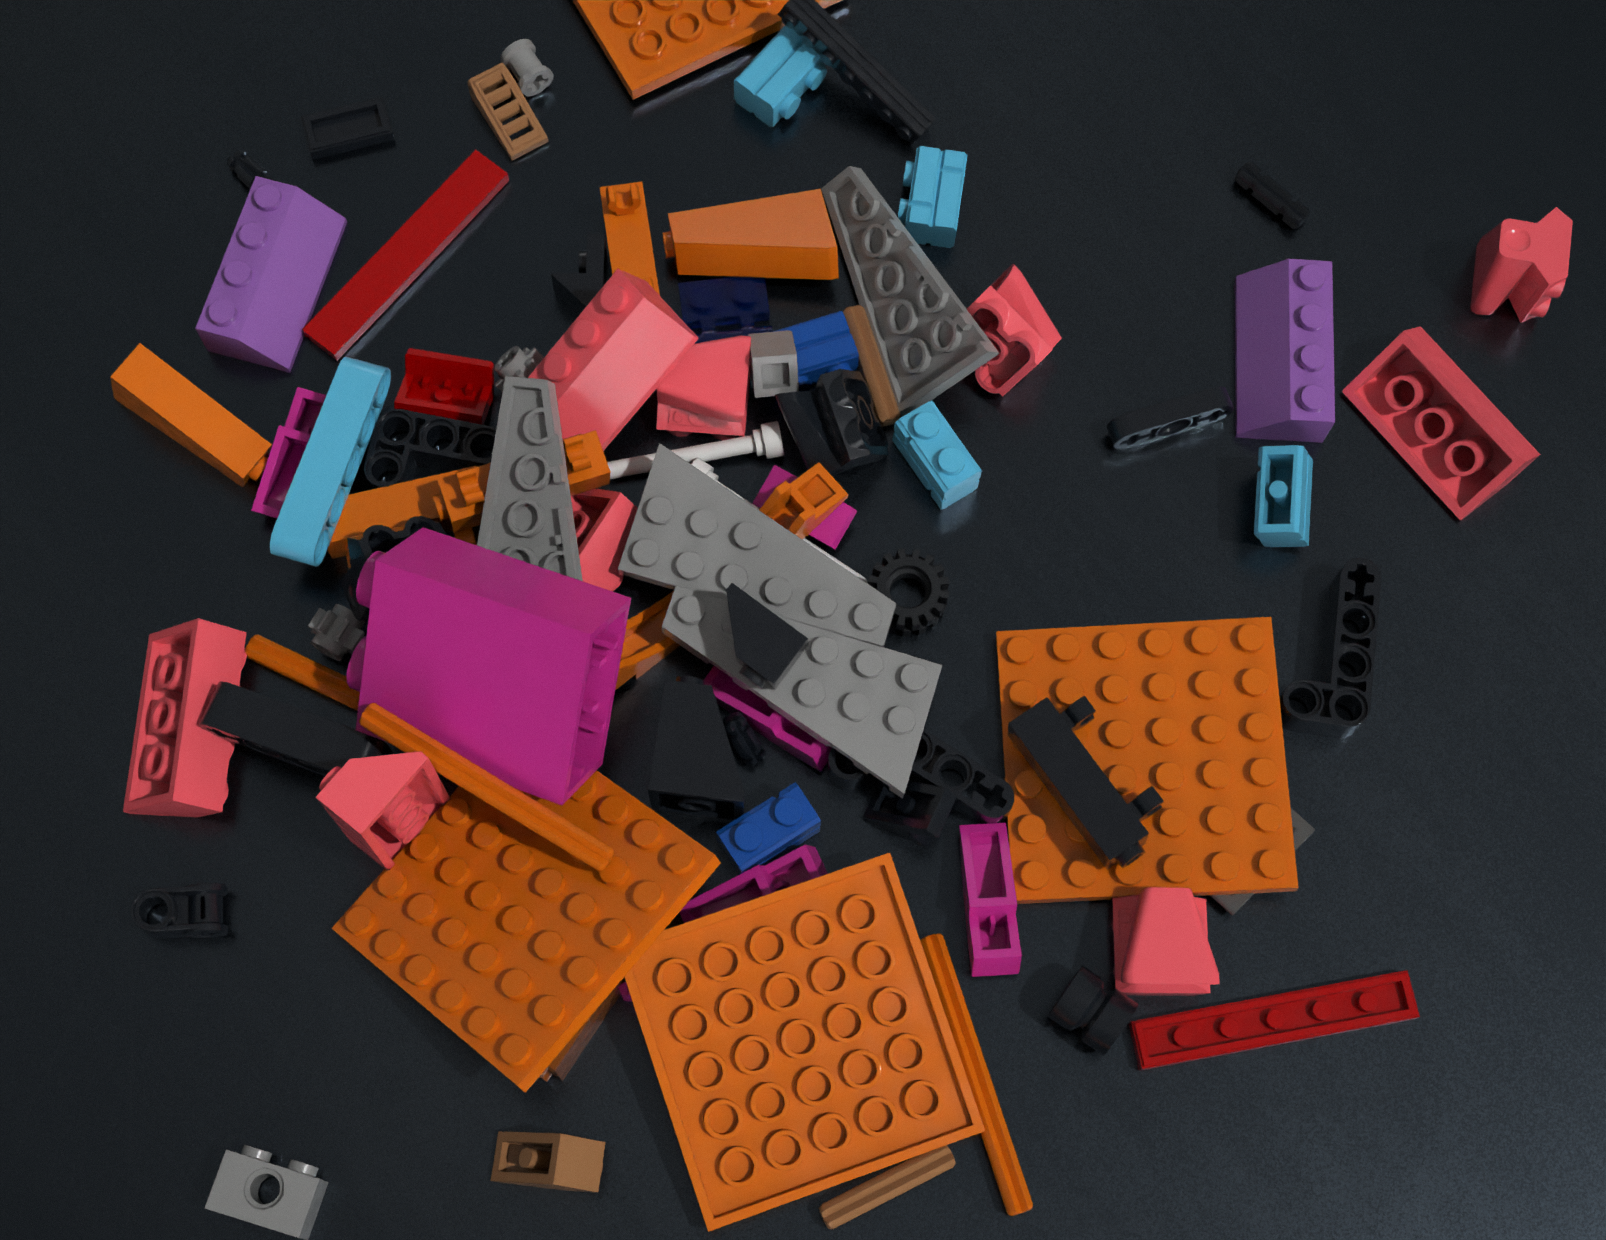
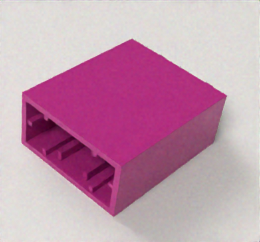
M424 527L388 552L376 551L367 559L360 572L356 587L358 604L370 608L367 635L354 649L347 669V684L349 688L360 692L356 731L381 739L363 728L359 723V719L370 703H376L515 789L563 805L603 764L631 598Z

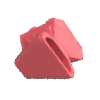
M1555 207L1537 223L1507 218L1486 233L1479 240L1476 247L1471 311L1477 315H1491L1509 298L1520 323L1534 317L1543 318L1549 309L1551 298L1557 299L1560 297L1568 277L1573 221Z
M1014 263L967 308L968 312L1000 353L975 370L976 380L987 392L999 393L1002 397L1032 371L1062 339L1024 275Z
M739 335L695 343L656 389L658 401L656 430H666L671 435L677 437L688 436L693 432L707 433L719 440L745 436L751 378L749 361L751 336Z
M1164 887L1145 888L1139 895L1112 898L1115 963L1113 974L1115 989H1118L1125 995L1198 996L1211 994L1210 985L1220 984L1219 971L1208 941L1206 899L1194 897L1190 888Z

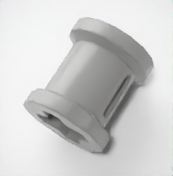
M520 39L507 46L500 56V62L504 63L508 70L513 72L519 81L518 86L521 92L529 97L541 93L548 87L553 80L554 74L549 68L541 64L535 55L536 47L532 41Z

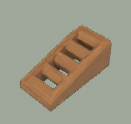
M499 63L468 80V88L473 102L511 161L549 142L546 133L504 63ZM509 98L511 99V102L497 108L496 110L493 109V107ZM518 113L521 114L519 118L505 125H502L501 122L513 117ZM526 127H529L531 130L513 141L509 137Z

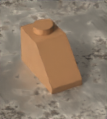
M498 1131L491 1181L565 1191L598 1193L606 1142L561 1133Z

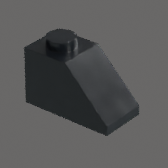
M731 583L726 589L735 655L737 662L743 666L739 673L760 689H762L765 683L776 689L809 645L808 638L742 589Z

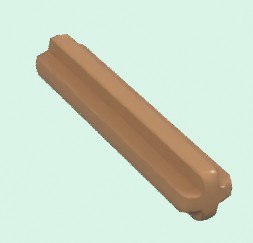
M861 305L849 306L844 309L843 313L858 350V371L866 381L871 392L876 418L882 427L893 425L900 418L901 414L866 311Z
M948 1145L913 1157L821 1204L819 1207L820 1215L825 1225L829 1229H834L948 1171L955 1166V1158Z

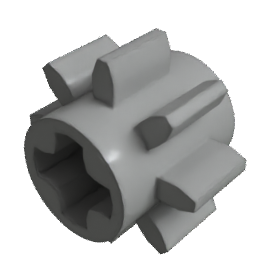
M518 346L509 349L495 365L494 369L500 377L495 386L503 392L505 376L528 378L543 360L544 356L535 347L531 350L526 347L523 351Z
M335 604L333 609L327 612L319 608L308 624V627L312 629L311 632L315 634L311 644L328 657L340 661L344 654L350 653L352 655L358 643L365 637V633L361 631L365 621L357 620L350 609L339 604Z

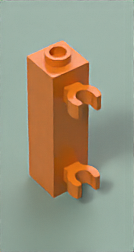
M643 182L599 187L612 275L617 269L623 270L647 281L660 295Z
M596 430L563 439L571 496L610 484L611 472ZM491 463L456 472V474L437 479L440 494L432 496L440 521L449 520L453 533L481 524Z
M472 467L397 483L388 487L349 494L327 549L331 558L346 556L348 568L350 569L347 538L362 535L367 528L373 525L395 528L404 526L410 518L415 516H424L433 521L441 522L432 497L440 494L437 479ZM449 520L441 522L445 533L453 531ZM473 527L454 533L456 539L477 545Z

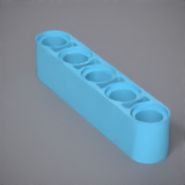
M347 356L343 357L340 361L274 525L270 539V553L272 555L315 567L319 566L323 561L386 400L391 382V370L388 367Z

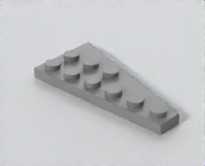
M848 166L821 188L859 305L863 306L866 311L901 414L900 416H904L928 401L933 400L1000 354L861 168Z
M505 376L477 546L583 581L555 384L545 379Z
M659 443L618 566L619 574L672 590L678 585L727 600L726 589L733 583L778 616L884 647L896 609L894 601Z
M678 585L675 586L662 624V633L706 664L711 663L733 678L732 681L746 691L748 689L765 700L768 703L767 706L825 746H831L852 760L854 766L867 775L870 773L889 786V790L903 799L941 672V664L778 616L806 636L809 645L776 689H773L767 683L760 689L739 673L743 666L737 662L728 600Z

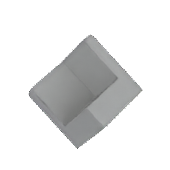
M792 331L748 334V336H751L749 361L754 397H770L780 393L799 392L797 352Z

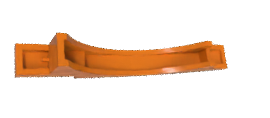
M818 462L790 484L784 481L776 487L759 511L803 540L848 498V493ZM674 591L651 607L627 620L616 689L632 677L636 680L680 646L662 633V624Z

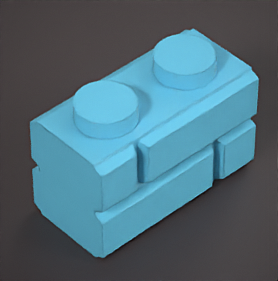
M784 26L734 80V99L741 107L750 113L753 112L758 119L772 127L782 117L789 119L796 112L801 102L800 97L808 88L813 91L820 86L826 76L827 69L820 55L813 48L806 46L793 29Z
M919 146L916 149L915 162L906 161L903 187H910L911 189L909 199L900 198L898 218L905 225V228L917 244L925 245L930 243L931 246L954 247L968 156L965 152L947 149L941 151L939 148Z
M928 401L895 422V432L893 433L892 441L927 490H931V497L940 510L947 508L978 488L982 470L933 401Z
M1304 446L1259 447L1258 467L1260 471L1257 472L1254 535L1260 539V542L1265 547L1309 546L1313 459Z

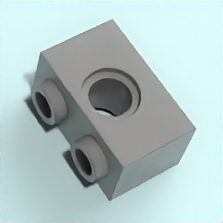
M248 1145L243 1146L241 1154L226 1149L205 1209L308 1240L329 1183L316 1178L319 1168L290 1159L287 1168L269 1163L272 1153ZM276 1177L280 1184L279 1195L273 1202L263 1204L258 1196L259 1187L265 1179Z

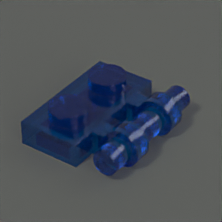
M728 277L678 283L682 320L690 329L701 328L702 333L696 334L699 339L695 343L739 335L748 336V334L773 332L772 325L754 326L756 321L770 320L765 278ZM740 323V329L715 331V326Z

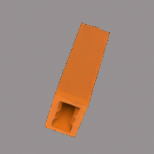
M821 189L668 213L670 231L662 232L666 258L674 257L678 275L815 280L839 279L838 248Z
M139 343L110 376L113 396L118 402L232 481L244 487L250 478L255 482L261 479L272 444L144 345Z

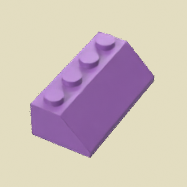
M255 176L195 328L207 351L290 373L304 338L302 329L310 322L345 230L346 218L297 186Z
M1286 259L1237 275L1235 278V438L1323 443L1335 423L1332 261Z

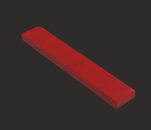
M475 150L302 329L305 337L338 361L509 182L508 173Z
M1408 970L1131 1021L1129 1028L1139 1071L1414 1020L1419 1018L1420 1015Z

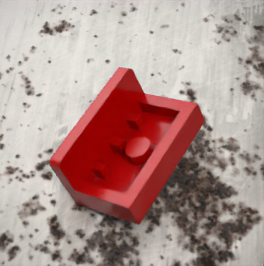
M409 348L405 354V376L395 398L394 409H404L484 425L494 397V363L487 360Z

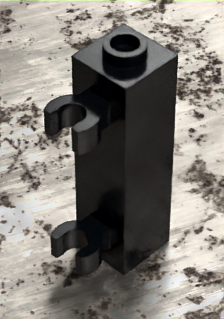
M1085 696L1081 697L1059 714L1046 697L1008 723V736L1105 868L1108 870L1117 863L1122 868H1125L1145 853L1142 846L1146 844L1149 833L1141 821L1160 810L1164 800L1155 788L1151 786L1127 804L1074 734V731L1084 727L1095 718L1093 714L1096 710Z

